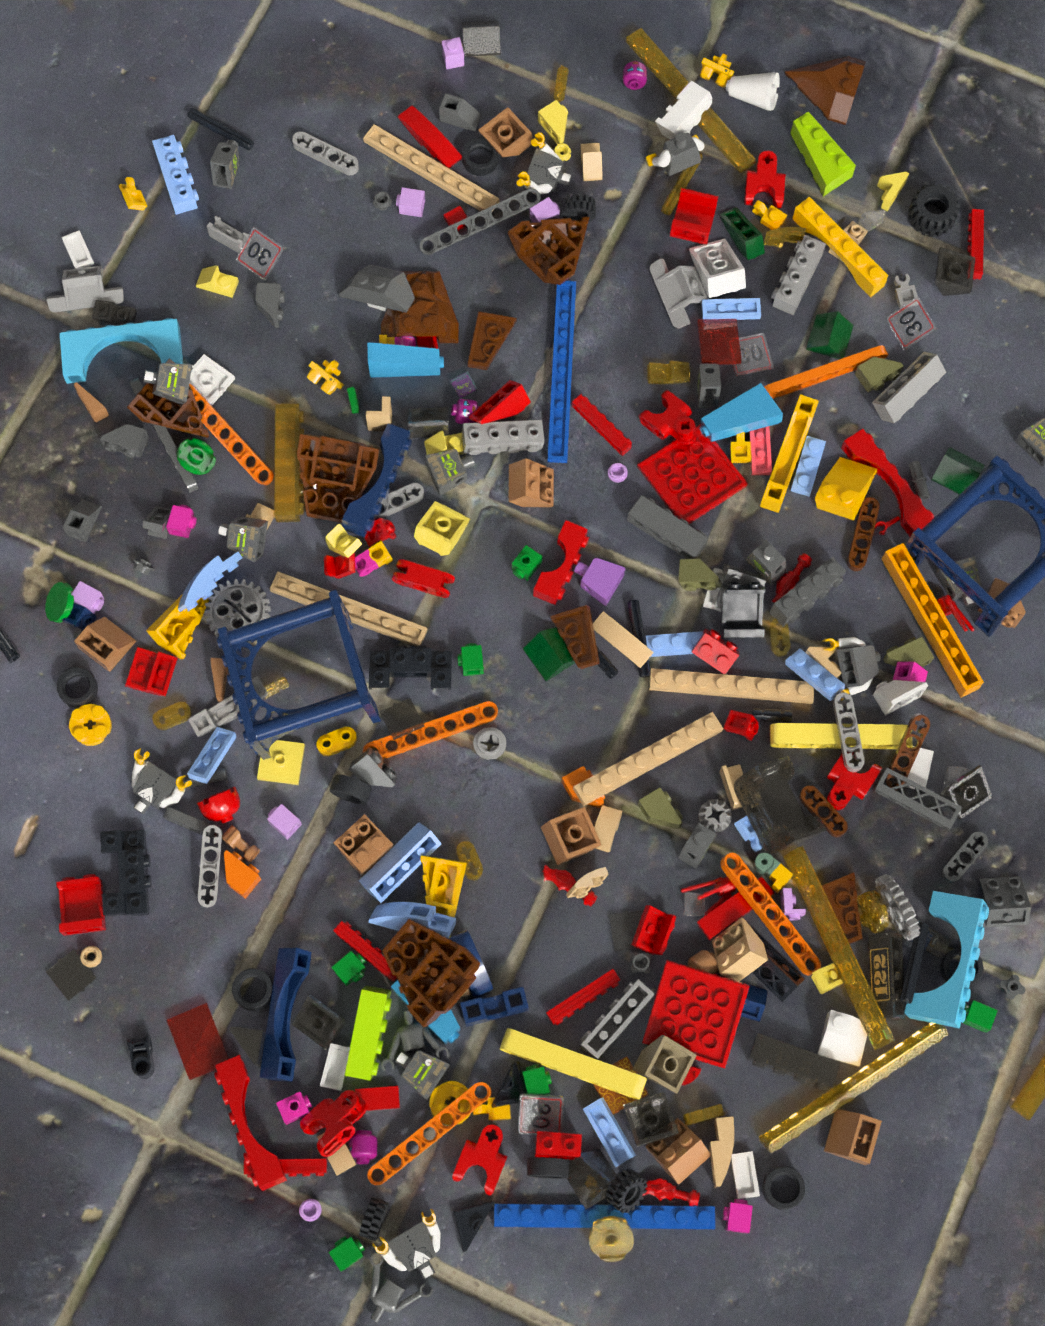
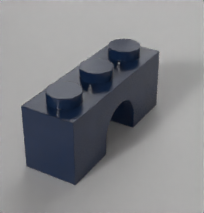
M523 987L504 991L502 994L494 997L477 998L460 1003L466 1027L527 1012L529 1009Z

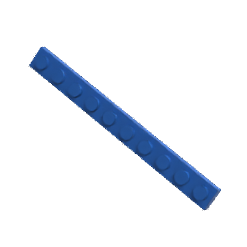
M565 281L561 285L557 284L547 461L554 463H567L576 281Z
M495 1204L494 1227L715 1230V1206H634L635 1209L633 1211L621 1213L612 1205Z

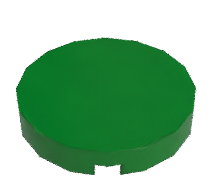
M199 439L184 440L180 443L176 452L180 465L193 474H207L212 470L216 462L212 448Z
M58 582L54 584L48 593L45 612L47 618L52 622H63V618L66 619L73 608L74 596L71 595L73 589L67 583Z

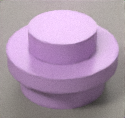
M615 463L609 467L608 477L611 481L619 483L627 478L628 471L623 464Z
M315 1199L303 1201L299 1208L300 1216L309 1222L317 1220L322 1212L320 1203Z

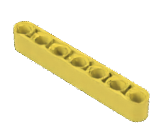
M775 723L770 725L771 747L841 749L837 724ZM842 724L844 727L852 726V724ZM858 724L862 749H897L908 725ZM847 737L845 744L849 747L856 746V741L852 737ZM912 737L906 740L908 748L913 747Z
M509 1028L506 1029L499 1048L511 1055L640 1100L647 1078Z

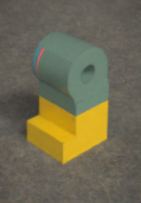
M760 853L755 859L754 868L756 872L767 876L774 882L772 889L776 893H779L793 876L787 868L768 853Z

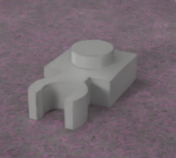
M905 274L904 282L900 281L898 276H895L894 284L898 287L895 289V296L899 309L906 306H918L919 303L915 301H919L915 285L909 286V275Z

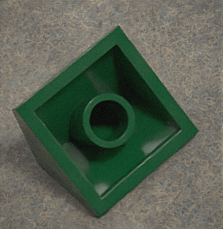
M838 311L817 314L806 350L839 360L843 359L854 325Z
M949 447L931 480L960 494L979 477L985 465Z
M557 627L540 631L523 648V651L545 682L575 663Z

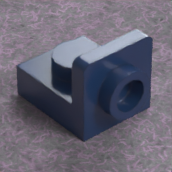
M74 603L70 615L66 619L63 618L62 621L83 631L88 625L94 623L97 616L86 607Z

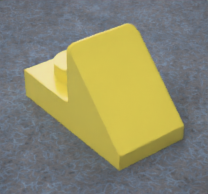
M908 172L880 177L877 187L885 191L881 197V200H883L882 209L888 212L906 184L909 176Z
M215 265L202 269L196 287L233 298L239 280L237 277L220 273L219 267Z
M440 431L424 441L427 455L457 449L459 455L467 454L463 451L462 433L444 436V432Z
M338 524L325 537L328 548L331 551L347 558L362 545L359 539L349 535L341 524Z
M840 961L816 970L811 976L820 994H824L850 980Z

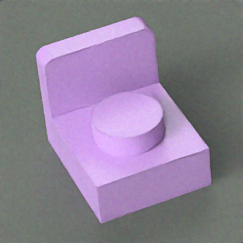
M783 888L780 892L782 912L791 921L800 920V917L806 914V910L793 909V907H796V896L792 894V888Z

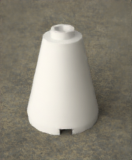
M770 72L731 77V80L727 81L726 91L729 92L731 97L767 111L774 110L778 99L776 91L780 85L779 73Z

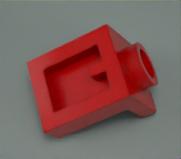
M383 518L375 520L372 530L367 531L365 536L368 546L372 547L388 538L395 539L397 537L394 532L395 526L390 520Z
M355 553L349 558L342 555L337 557L324 556L325 575L340 579L356 572Z
M730 710L724 730L743 735L747 740L752 741L754 735L758 732L759 723L751 714Z

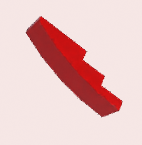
M413 105L398 115L397 118L421 146L424 145L433 158L437 157L442 165L450 169L462 159V155L449 140Z
M763 877L757 879L770 896L775 894ZM738 892L697 921V925L710 940L753 909L741 893ZM758 892L753 893L754 900L761 902V895Z

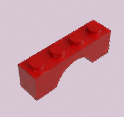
M565 520L557 540V545L560 546L565 554V561L554 571L541 572L533 589L534 597L556 605L558 599L562 600L566 591L564 585L566 582L570 583L574 573L571 570L581 559L582 554H579L581 548H586L590 538L587 536L588 529Z

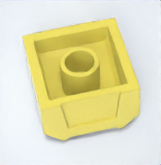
M435 501L417 524L414 537L419 545L439 553L440 556L449 555L467 527L470 518Z

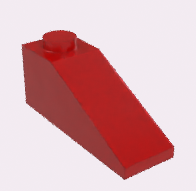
M509 380L469 416V419L479 424H485L514 416L522 412L531 401L522 384Z

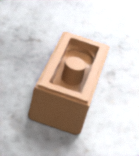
M77 382L74 383L78 396L94 422L97 423L109 416L107 409Z
M211 658L216 698L220 703L224 700L228 667L225 668L222 659Z

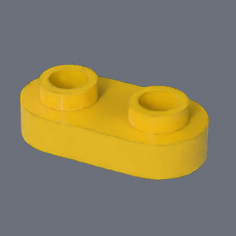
M342 727L322 735L317 740V749L323 756H332L347 750L356 744V732L351 727ZM344 734L350 735L348 739L342 738ZM328 741L331 744L329 747H324V742Z

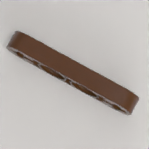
M873 497L863 500L860 507L847 560V565L852 571H861L867 562L880 508L879 502ZM868 504H872L873 508L871 510L870 516L866 515L868 511ZM868 521L871 524V528L865 530L860 526V523ZM856 540H865L867 546L864 548L858 547ZM857 553H861L859 557V562L861 563L855 565L853 560H855Z
M918 713L912 716L889 766V769L897 772L894 770L895 767L900 771H904L901 775L906 778L930 728V720L924 714ZM921 718H923V722L925 723L924 727H919L917 731L918 733H921L919 737L917 734L912 733L911 730L913 729L914 731H916V720L920 721ZM909 737L917 739V744L913 748L906 746V740ZM901 756H907L909 760L908 764L904 767L899 766L897 763ZM888 774L885 779L886 785L890 788L898 786L896 782L892 785L890 778H894V776Z

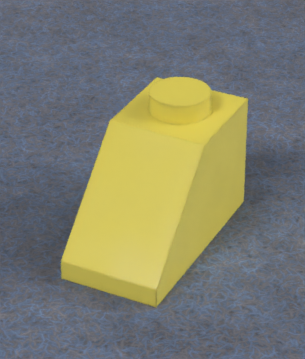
M555 100L538 111V122L558 145L564 143L568 111L564 105H560Z

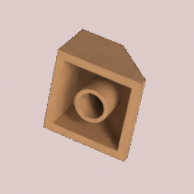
M508 107L479 129L481 135L502 157L520 155L532 145L531 131Z
M585 807L551 819L541 826L557 865L573 860L602 845Z

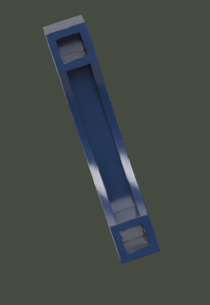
M389 423L387 424L380 439V449L384 459L381 475L368 493L349 504L342 518V527L345 531L365 538L367 531L372 530L375 514L379 515L382 508L381 502L389 494L390 482L394 483L397 476L396 470L404 462V453L409 451L411 447L410 431Z
M279 948L259 1078L274 1081H293L296 1058L290 1041V1018L297 992L309 973L312 953L310 951L299 948Z

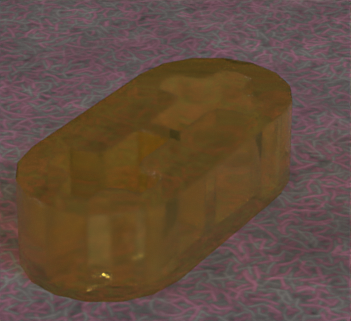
M775 618L769 626L771 650L775 656L784 657L790 650L789 627L787 623L782 628L781 635H778V630L774 627H776L777 623H780ZM779 640H781L782 646H786L783 651L776 648Z
M177 702L155 712L152 720L157 729L167 730L186 722L191 717V709L187 703ZM179 708L186 710L184 716L177 714L179 713ZM160 716L167 718L165 720V724L163 725L161 724V722H158L160 721Z
M468 841L459 843L456 853L460 862L467 863L465 876L472 881L480 879L483 874V867L474 845ZM462 847L471 848V851H469L470 859L467 860L465 854H460ZM472 862L475 868H479L477 875L468 873L470 871L469 863Z
M719 1104L684 1114L683 1118L685 1125L689 1126L724 1116L725 1112L723 1105Z

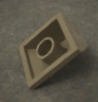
M661 1035L641 1051L632 1070L677 1094L697 1055L665 1035Z

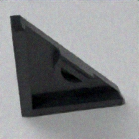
M519 1061L512 1063L491 1105L492 1108L522 1103V1098H524L523 1102L529 1101V1099H526L528 1094Z
M493 1201L453 1211L463 1252L468 1250L493 1207Z

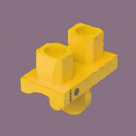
M724 53L721 57L714 56L712 61L703 58L701 62L700 77L709 81L713 73L718 74L716 84L723 88L726 87L727 81L731 80V77L735 75L734 71L728 69L731 66V62L726 61L727 55Z
M325 360L322 365L326 369L311 361L308 365L311 367V370L307 375L310 381L317 384L324 377L326 381L321 386V389L329 395L337 388L342 389L344 384L332 376L333 373L336 376H339L341 373L337 369L339 363L336 360L330 363Z

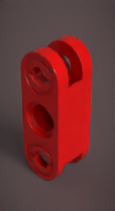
M398 560L396 567L406 574L394 572L392 581L438 597H449L450 592L443 586L444 583H454L455 577L453 575L407 560Z

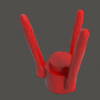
M945 595L937 600L945 616L953 614L965 632L968 630L966 626L972 632L975 630L950 595Z
M727 876L723 879L719 877L712 881L682 888L680 891L683 893L714 885L713 889L697 897L698 900H701L714 893H717L719 897L723 896L705 912V915H707L725 900L731 898V893L735 892L736 888Z

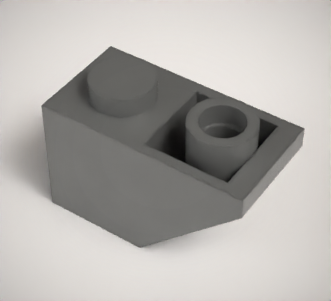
M445 93L439 108L440 122L476 132L481 119V113L463 98Z
M257 283L255 299L257 308L274 327L279 328L280 320L283 321L284 315L281 303H285V291H282L281 284Z
M126 424L101 436L100 441L104 449L114 453L118 451L130 458H134V456L141 458L149 436L146 429Z
M86 500L80 501L70 510L64 523L63 529L67 536L86 542L102 506Z
M371 747L351 762L349 770L358 780L368 785L393 787L396 784L397 774L391 766H387L383 762L382 756L377 751H373Z

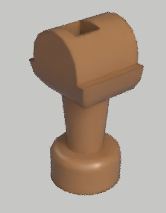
M233 825L222 835V840L233 850L237 847L245 853L244 858L249 863L260 852L257 846L252 845L250 847L242 839L238 829Z

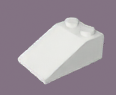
M726 239L689 248L693 263L709 298L746 288L745 269Z

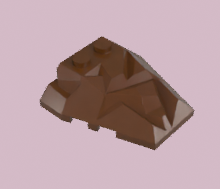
M402 271L407 278L415 299L407 313L387 308L381 322V335H387V337L439 336V343H459V323L440 271Z
M300 434L297 458L300 463V477L303 482V496L307 517L342 523V518L349 504L361 497L377 468L380 449L365 445L364 443L329 436Z
M412 919L407 920L382 950L392 974L396 975L400 983L398 988L401 994H405L409 1003L407 1005L409 1012L423 1027L430 1025L441 1014H446L476 980L475 973L480 966V962L466 947Z

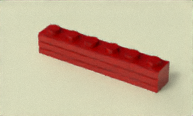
M972 209L971 213L968 214L970 224H968L967 229L969 231L967 242H969L967 247V253H969L967 257V263H969L967 274H969V279L981 280L983 275L984 210Z
M580 394L572 401V408L621 456L631 449L632 442L630 439L625 438L623 433L619 429L617 430L614 424L608 421L606 416L589 402L587 397Z
M341 921L333 930L334 933L392 983H395L398 979L396 975L392 974L385 957L381 954L382 951L378 947L374 948L371 946L372 943L367 938L364 940L358 930L354 931L351 929L352 926L347 921L345 923Z
M614 969L610 970L546 1012L547 1017L553 1025L561 1024L565 1017L570 1018L575 1014L576 1010L584 1009L586 1007L585 1004L588 1002L593 1003L596 1001V997L600 994L603 996L608 993V989L611 987L613 989L617 987L620 978Z
M280 1159L284 1173L288 1174V1177H297V1174H302V1177H309L310 1174H316V1176L327 1174L328 1159ZM244 1160V1175H247V1178H251L250 1174L254 1173L252 1166H247Z

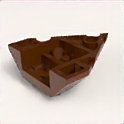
M847 56L785 71L784 74L797 84V88L815 107L818 106L827 120L846 125L866 61Z
M582 217V220H572L571 218L541 220V222L537 223L522 221L510 229L508 235L518 257L544 283L561 285L575 274L590 217Z
M170 358L166 361V363L176 364ZM146 383L127 406L143 422L209 437L207 429H204L201 422L202 415L192 390H188L187 402L181 405L153 394L154 384Z

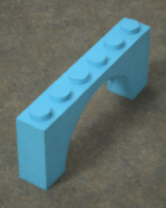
M177 319L148 320L137 324L107 325L103 328L89 327L85 330H67L60 333L62 370L66 383L85 382L88 367L95 355L103 348L122 341H133L148 346L159 356L161 363H166L170 358L176 364H183L180 327Z
M933 891L929 912L933 917L948 922L956 929L961 941V959L957 970L945 984L929 992L914 993L912 1003L906 1004L905 1014L910 1019L960 1028L961 1022L963 1023L966 1017L965 1003L970 999L971 991L969 985L970 981H973L975 977L974 963L980 955L978 945L979 941L984 937L983 923L984 919L988 918L989 907H987L983 899Z

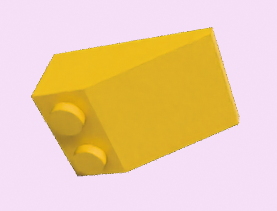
M840 457L822 481L815 496L817 509L854 520L877 469Z

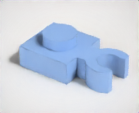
M751 813L734 823L745 841L750 840L751 848L754 852L768 845L766 838L760 835L759 832L762 829Z

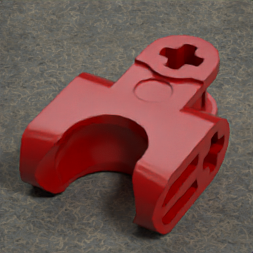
M763 151L759 155L756 171L747 170L744 205H753L755 195L760 192H766L773 198V206L775 208H782L786 174L776 173L777 156L772 151Z
M668 390L661 394L662 404L667 408L666 411L661 414H653L648 410H644L638 415L641 424L662 440L671 435L678 442L688 445L692 444L697 438L695 422L689 418L692 414L690 407Z
M841 754L827 776V779L835 783L827 796V801L836 811H840L846 807L853 795L863 800L882 767L878 764H873L866 773L850 772L846 769L843 755ZM838 795L841 796V800H840V801H837V800H836V797H837Z
M347 1090L335 1101L331 1098L321 1101L302 1118L300 1128L309 1135H314L319 1130L326 1128L324 1135L317 1142V1149L321 1156L330 1157L354 1135L355 1128L353 1124L365 1114L367 1105L363 1099L358 1097L356 1092Z
M487 1125L482 1130L477 1143L467 1139L453 1172V1181H461L470 1167L478 1165L483 1167L487 1173L484 1187L485 1193L489 1196L494 1193L508 1157L498 1152L503 1140L502 1130L498 1126ZM496 1131L498 1139H493L492 1142H489V1138L486 1136L487 1132Z

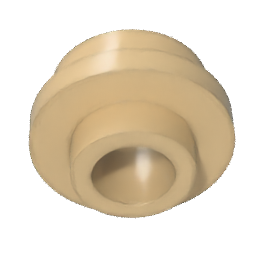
M88 946L81 952V962L86 967H96L102 960V953L99 948ZM90 954H95L94 960H88Z

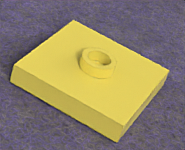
M276 740L269 748L271 758L263 760L260 757L257 780L299 785L305 744Z

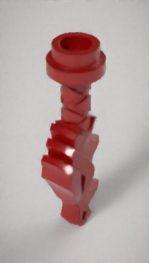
M805 553L799 555L797 558L798 564L794 570L788 571V573L780 577L777 581L776 596L772 599L773 603L777 602L795 587L803 569L811 566L812 558Z
M545 865L542 871L544 873V881H552L559 891L566 890L568 893L577 882L572 874L566 870H552ZM593 891L588 892L585 897H582L583 904L592 907L598 896Z
M660 1178L646 1182L647 1187L645 1189L647 1191L643 1196L650 1194L657 1197L660 1201L664 1198L671 1201L675 1197L688 1201L690 1203L689 1206H698L700 1193L696 1192L697 1190L693 1189L690 1193L678 1190L676 1186H672V1183H667L668 1180Z

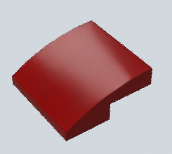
M137 647L125 687L154 695L166 696L178 658L159 651L155 653Z

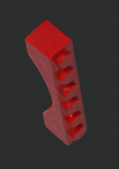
M861 429L844 440L841 449L851 461L876 468V474L889 485L899 504L900 525L909 537L917 528L922 529L934 518L932 512L923 506L921 498L912 492L907 480L902 479L898 474L896 466L887 460L885 452L876 446L871 434Z
M238 1055L216 1064L217 1072L214 1075L218 1085L222 1084L225 1091L221 1095L225 1105H230L232 1112L228 1114L232 1125L236 1124L239 1130L236 1133V1137L240 1146L244 1144L246 1153H243L247 1166H252L254 1173L250 1175L254 1186H259L264 1191L287 1181L279 1158L267 1151L256 1141L248 1126L245 1113V1099L250 1077L243 1059Z

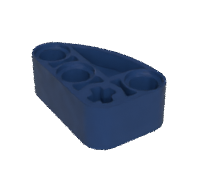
M468 930L450 937V940L466 947L480 962L479 969L475 973L476 980L469 987L473 998L493 990L489 976Z

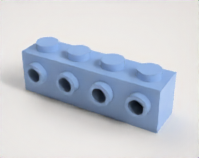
M174 135L152 141L175 214L197 209L196 201L199 200L196 189L192 190L191 188L194 182L191 173L187 174L186 169L189 168L186 157L182 158L180 154L183 152L181 142H176Z
M418 822L359 882L370 895L382 903L422 864L421 856H430L441 845V842L431 830Z

